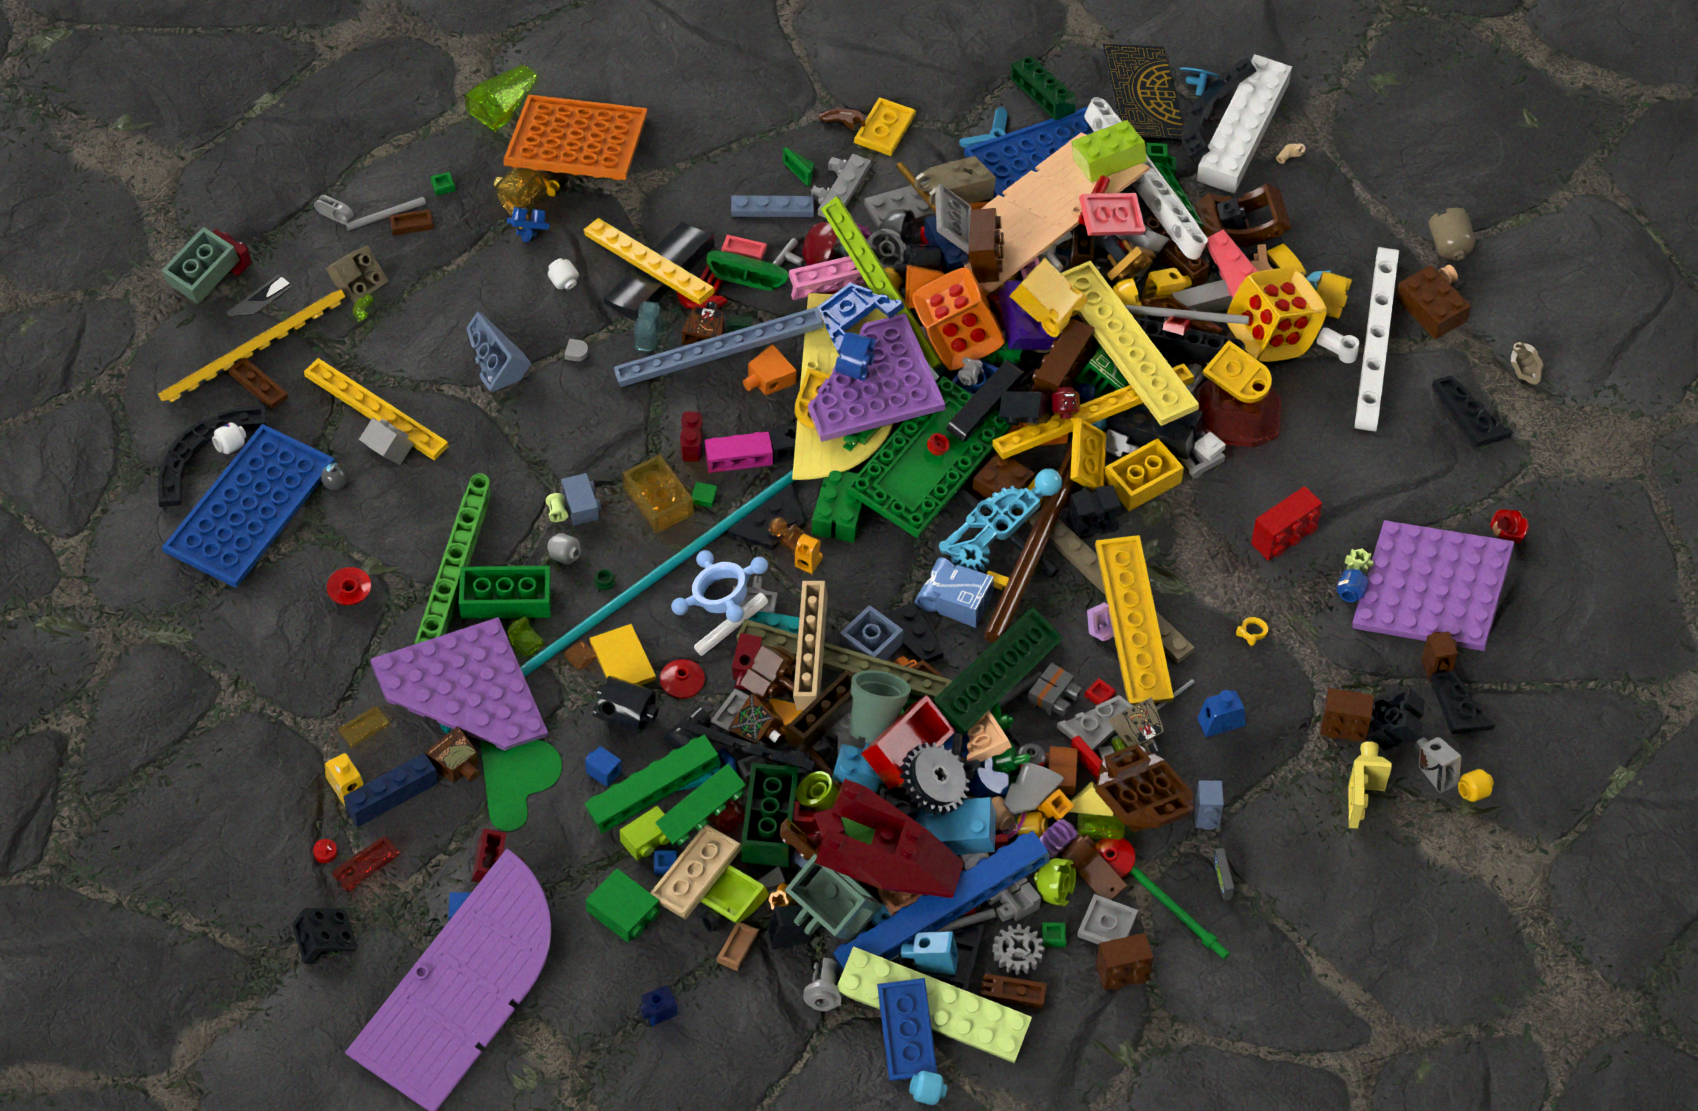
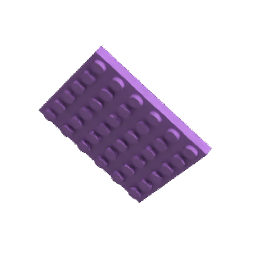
M1384 520L1372 558L1373 565L1369 568L1367 574L1368 586L1364 596L1359 600L1352 622L1353 629L1426 641L1427 636L1434 632L1449 631L1452 639L1456 640L1458 647L1485 651L1514 550V541Z

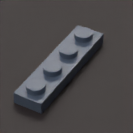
M731 195V217H813V196Z

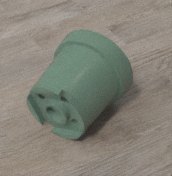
M867 670L854 674L851 680L853 700L849 726L850 734L859 739V736L866 738L865 742L872 743L900 716L902 707L907 703L911 691L910 685L901 677L883 671Z

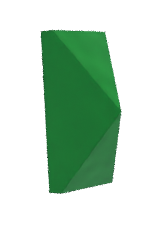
M787 147L783 148V163L807 187L810 186L814 163Z

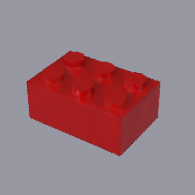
M1305 486L1256 518L1251 545L1268 561L1275 556H1281L1288 547L1297 545L1303 537L1312 535L1317 530L1322 502Z

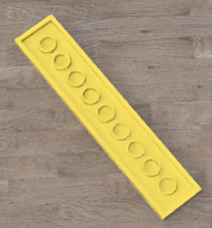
M1088 261L1062 272L1061 274L1072 284V288L1081 291L1087 297L1088 301L1078 312V315L1085 324L1095 327L1094 337L1158 423L1162 426L1199 410V403L1093 263Z

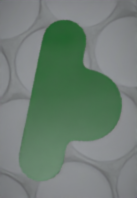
M535 740L505 751L488 741H480L491 823L502 831L519 829L527 820V796L548 789L558 780L562 770L561 757L552 745L541 740Z

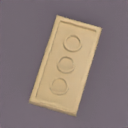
M706 825L698 832L650 893L659 899L660 905L686 920L741 851V844L711 826Z

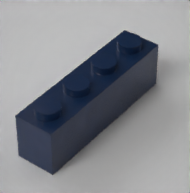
M425 753L343 796L346 812L355 825L359 827L438 784L436 769Z

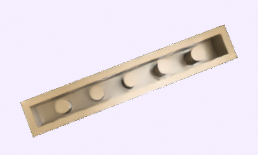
M802 581L793 694L796 711L806 709L821 693L828 600L825 581Z

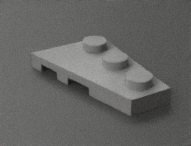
M1119 695L1096 705V708L1086 713L1081 712L1076 714L1073 719L1057 723V728L1071 740L1077 735L1080 736L1095 752L1116 732L1108 720L1133 707V705Z

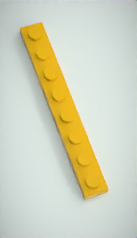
M599 218L583 229L585 236L699 305L715 293L713 286Z
M316 359L304 371L306 378L369 419L374 418L380 421L383 418L397 429L408 434V440L414 443L412 447L435 461L448 448L446 440L321 359Z

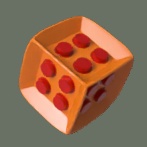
M964 267L947 273L924 285L913 294L912 299L919 319L926 328L928 337L938 356L948 370L953 371L963 368L964 363L962 360L964 357L980 360L998 350L1005 343L1004 334L999 322L991 311L982 288L969 268Z

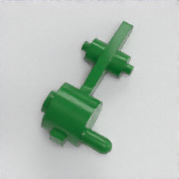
M999 702L992 707V715L1003 732L1006 729H1010L1012 727L1011 723H1014L1013 717L1010 718L1008 714L1002 716ZM1010 742L1011 748L1000 755L992 756L993 771L1010 775V771L1019 768L1018 765L1030 762L1031 756L1027 753L1016 756V750Z

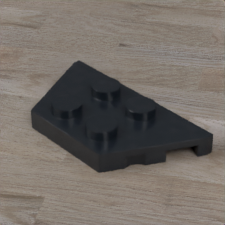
M790 484L728 529V535L732 538L736 535L745 538L747 543L758 544L763 548L774 550L804 528L805 520L793 486Z
M979 924L973 929L963 930V928H958L950 931L953 932L959 954L956 975L923 971L922 974L968 991L984 925Z

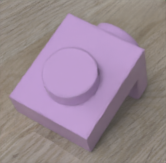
M1104 602L1087 610L1089 634L1101 641L1110 640L1114 637L1109 605Z

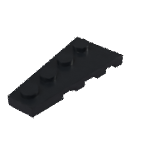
M1452 375L1433 381L1432 387L1475 447L1511 438L1513 431L1509 427L1504 428L1499 423L1500 419L1496 415L1491 416L1484 409L1485 405L1480 401L1474 400L1470 396L1471 393Z

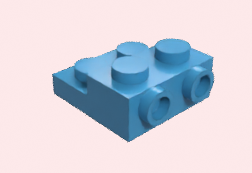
M841 743L832 780L843 783L844 779H848L868 787L873 792H877L878 785L884 784V782L861 755L870 744L866 743L864 749Z

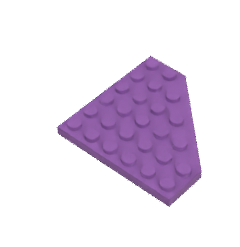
M905 313L893 316L892 318L865 323L861 328L859 335L877 340L875 350L872 352L875 353L874 363L872 366L868 365L867 367L869 372L866 381L837 373L834 367L833 373L819 388L815 399H812L808 404V412L821 442L945 410V402Z
M499 617L372 658L370 661L384 697L391 704H399L408 708V711L435 719L437 723L452 729L458 726L468 736L483 742L484 740L504 751L548 736V731Z

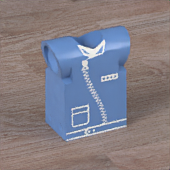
M942 557L938 558L930 572L931 578L922 586L915 599V604L923 611H938L941 615L976 628L994 595V577L959 565L954 566L949 560Z

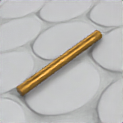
M899 162L896 165L897 169L936 214V206L929 202L930 194L927 191L924 192L916 189V177L903 162Z

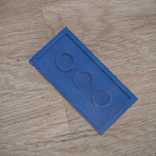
M925 978L877 984L889 1081L910 1079L920 1071L937 1074Z

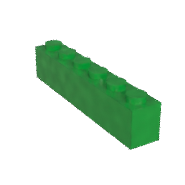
M705 734L693 738L687 745L680 749L672 750L666 757L653 761L640 772L632 773L621 783L613 784L607 791L600 795L592 796L588 802L584 803L587 812L599 832L603 834L721 766L719 756Z

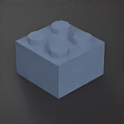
M870 605L840 632L839 647L882 660H887L903 645V629Z

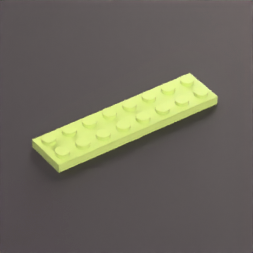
M853 946L837 985L842 995L880 1010L877 984L925 978L932 1031L1015 1063L1031 1022V1016Z

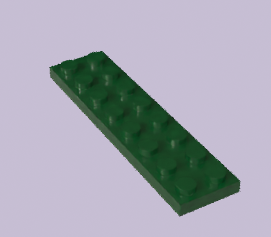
M1034 607L1030 608L932 700L933 704L945 719L963 736L1047 656L1064 637Z

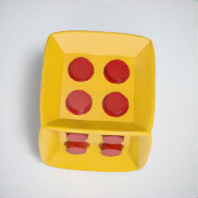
M1291 268L1254 272L1243 280L1227 314L1249 316V324H1227L1236 339L1244 342L1246 352L1260 362L1287 360L1303 355L1311 347L1324 323L1327 309L1322 298L1299 271Z

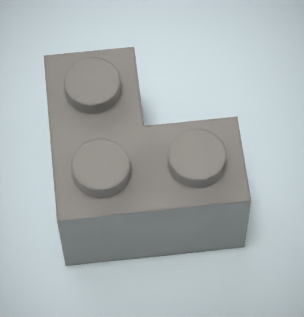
M372 418L359 438L369 448L398 465H401L414 444L408 440V434L397 429L383 418L380 421Z

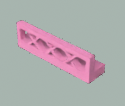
M850 256L789 270L788 274L793 285L791 293L793 300L808 297V293L822 294L839 290L849 283L856 285L866 283Z

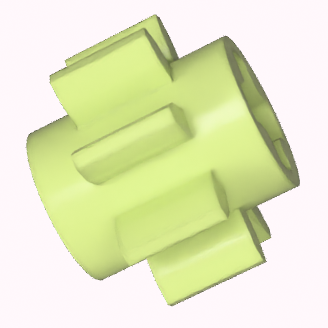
M1363 548L1352 549L1350 556L1347 555L1345 563L1348 564L1347 570L1358 569L1367 575L1368 569L1373 565V561L1370 560L1371 553H1367Z

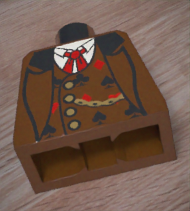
M708 302L705 308L695 307L682 329V344L689 345L723 335L724 313L718 310V305L715 302Z

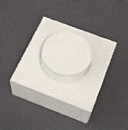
M1209 432L1195 443L1194 448L1210 461L1225 450L1226 444Z

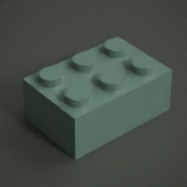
M203 227L161 271L168 285L199 304L240 259L234 246Z

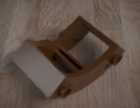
M1267 183L1254 191L1245 193L1243 198L1237 199L1239 207H1244L1245 213L1270 205L1274 219L1258 227L1251 228L1248 218L1244 220V229L1231 230L1222 227L1217 204L1231 200V196H1219L1208 193L1195 203L1197 214L1204 224L1202 231L1208 238L1224 230L1238 247L1251 246L1274 237L1282 236L1284 232L1291 228L1280 190Z

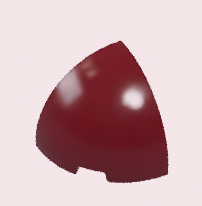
M829 222L813 225L806 234L802 249V256H804L806 266L834 260V250L841 241Z

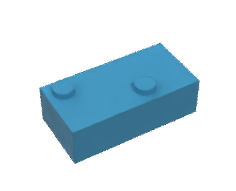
M990 797L965 799L960 807L945 815L941 813L934 815L933 810L926 813L925 808H920L915 821L931 832L956 855L995 852L996 810Z

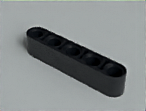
M1006 360L948 423L946 430L961 441L966 442L1001 404L1002 392H1012L1025 376V371L1009 360Z

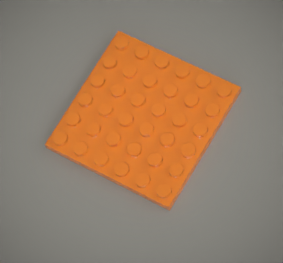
M528 95L506 151L504 166L528 168L535 171L545 170L553 173L562 172L573 175H587L595 178L604 177L614 180H626L647 118V108Z

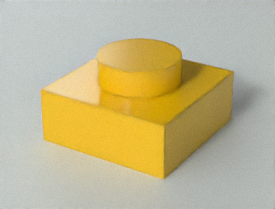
M991 571L987 573V575L994 577L995 589L1002 590L1003 587H1006L1009 577Z

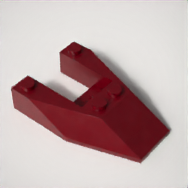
M844 779L831 812L875 829L871 844H866L828 828L814 863L879 889L953 898L964 861L926 828L868 787Z

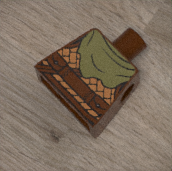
M458 726L424 751L436 771L452 782H456L463 776L472 782L480 774V771L475 768L478 764L477 752Z

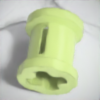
M553 493L546 498V504L550 509L549 518L552 522H560L568 518V513L564 506L566 499L561 493Z

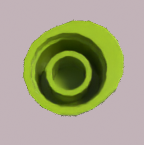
M816 771L806 776L798 785L796 798L800 801L801 805L811 807L815 812H820L833 808L839 791L829 774L823 771Z

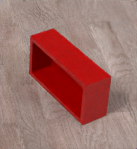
M926 695L910 705L861 755L890 790L904 782V779L900 778V775L904 772L900 769V766L904 764L902 760L910 750L925 742H928L929 745L936 742L937 747H939L955 730Z

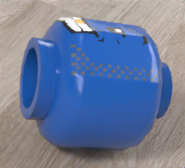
M1358 569L1345 570L1339 578L1336 590L1344 601H1358L1362 599L1366 592L1368 579Z

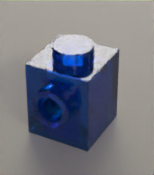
M668 985L641 995L642 1005L639 1006V1010L643 1019H648L651 1026L678 1015L677 1003Z

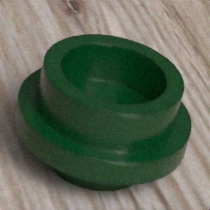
M608 569L599 570L593 579L595 587L600 590H609L616 583L615 575Z

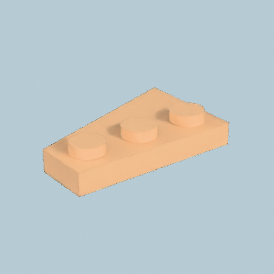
M990 711L968 730L969 743H967L969 755H967V761L977 759L982 762L992 756L1000 755L1011 748L1008 738Z

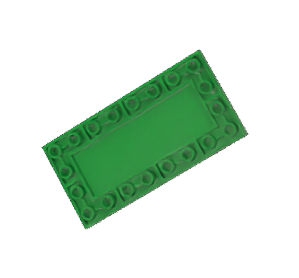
M944 376L937 383V386L945 402V410L905 420L851 481L845 491L917 539L994 449L992 440L1006 435L1013 426L1006 424V421L999 417V412L995 410L966 442L961 441L948 432L946 428L950 420L973 395ZM935 433L943 434L950 443L949 449L942 456L932 454L927 448L928 439Z

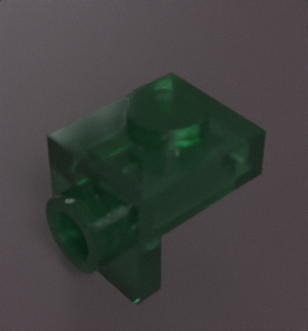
M727 316V333L754 326L753 317Z

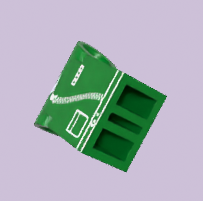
M1100 343L1096 348L1094 357L1075 379V381L1097 398L1124 388L1129 383Z

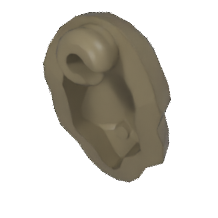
M1515 343L1511 354V364L1515 369L1516 375L1519 379L1525 380L1532 385H1539L1542 381L1544 365L1537 350L1527 343Z

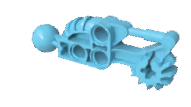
M1044 469L1035 477V487L1031 491L1027 488L1019 490L1014 488V486H1010L1009 489L1002 488L999 493L994 492L992 494L993 497H988L977 505L966 517V522L945 541L939 543V551L942 554L951 556L953 565H959L975 571L979 569L984 572V565L989 564V559L986 558L990 554L988 545L996 538L1000 540L1009 538L1040 508V499L1044 495L1052 496L1058 493L1062 487V477L1053 469ZM989 509L992 511V514L990 516H983L981 511ZM1014 509H1021L1023 514L1015 516L1012 514V511ZM999 524L1008 526L1005 531H999L996 527ZM969 528H984L974 539L955 544ZM969 555L970 557H972L973 555H975V560H967V556Z

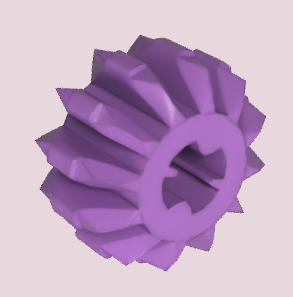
M1065 819L1055 822L1039 839L1047 849L1050 858L1058 857L1060 852L1077 837L1078 832L1074 829L1075 827Z

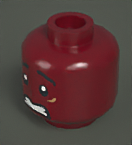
M1072 387L1057 388V392L1052 394V412L1060 415V419H1073V415L1080 412V394L1074 391Z

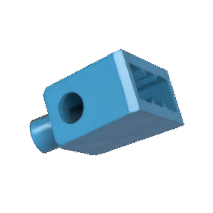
M953 932L917 933L914 944H902L901 957L914 959L918 970L956 975L959 954Z

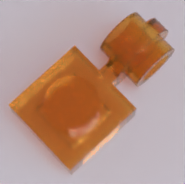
M780 517L772 519L769 523L770 532L777 536L783 534L784 536L780 543L795 555L797 542L801 535L806 533L795 524L787 528L786 521Z

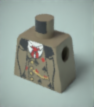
M1152 697L1108 720L1128 747L1142 744L1145 751L1155 753L1160 750L1154 737L1163 733L1164 729Z

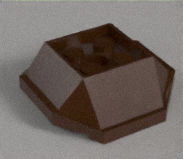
M1139 744L1103 757L1095 792L1124 825H1128L1133 832L1146 828H1160L1192 814L1194 810L1193 792L1163 758L1145 751V748Z

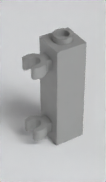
M1225 280L1174 292L1171 297L1193 311L1211 313L1228 309L1233 300L1232 296L1230 297Z

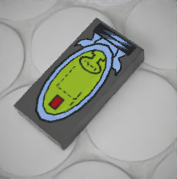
M1215 849L1213 863L1223 901L1231 900L1235 887L1225 849Z

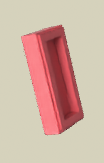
M727 235L721 251L762 261L767 244Z

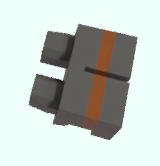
M1051 662L1041 675V679L1039 678L1029 691L1027 704L1034 708L1039 706L1045 709L1049 716H1052L1054 712L1065 716L1071 706V703L1064 700L1067 696L1077 701L1081 695L1082 688L1073 682V675Z

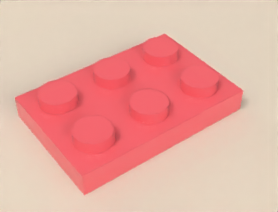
M1093 193L1079 196L1088 236L1142 235L1145 232L1136 193Z

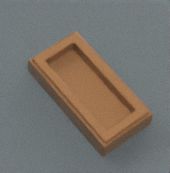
M742 922L736 924L717 957V963L739 971L759 935V930Z

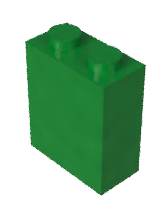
M617 868L585 900L586 911L628 943L634 938H638L643 933L645 926L650 921L654 922L660 914L659 899Z

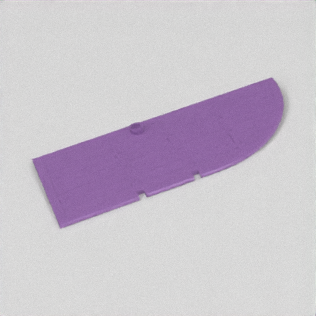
M509 849L504 851L345 1052L347 1056L427 1111H437L482 1053L475 1047L479 1043L487 1047L514 1012L515 1008L509 1005L510 1002L513 1000L518 1004L521 1003L537 981L546 962L551 941L549 906L537 878L517 855Z

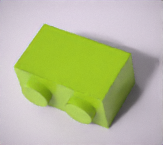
M658 806L620 829V842L636 861L642 857H648L654 849L670 842L655 823L665 815Z

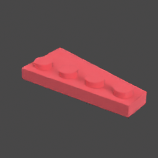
M1221 230L1208 237L1206 245L1214 263L1218 265L1222 280H1225L1230 297L1234 298L1243 280L1248 275L1258 271L1228 234Z

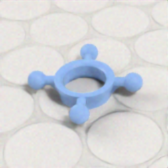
M703 550L699 552L696 557L697 564L705 569L698 574L693 582V595L686 599L676 598L671 605L672 611L676 615H684L688 612L690 606L697 605L711 613L726 612V617L729 621L739 622L744 616V611L739 605L746 597L748 579L754 573H765L768 569L767 560L763 557H756L751 561L750 566L742 569L739 565L731 562L713 564L714 556L710 551ZM724 578L738 579L737 587L730 595L718 600H709L704 597L705 591L714 582Z

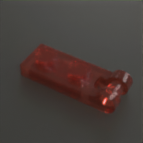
M384 835L333 871L332 876L337 881L342 882V887L346 892H350L358 883L398 857L399 850ZM353 871L354 874L349 877L347 874Z

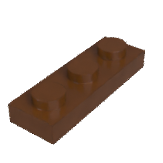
M245 357L229 368V374L271 410L288 399L286 391Z

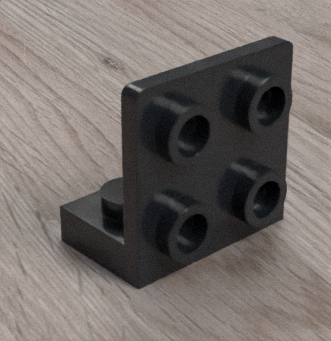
M304 908L292 923L303 964H312L321 951H355L357 948L345 909Z

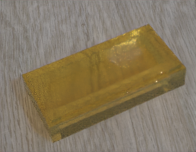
M374 706L339 727L338 733L349 747L352 748L387 727L389 721L380 709Z

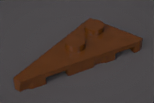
M1170 295L1144 298L1142 306L1193 311ZM1191 319L1192 328L1217 335L1222 333L1223 329L1210 321Z

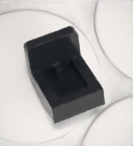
M1237 198L1217 204L1222 222L1234 219L1237 230L1245 228L1244 220L1247 219L1244 207H1239Z

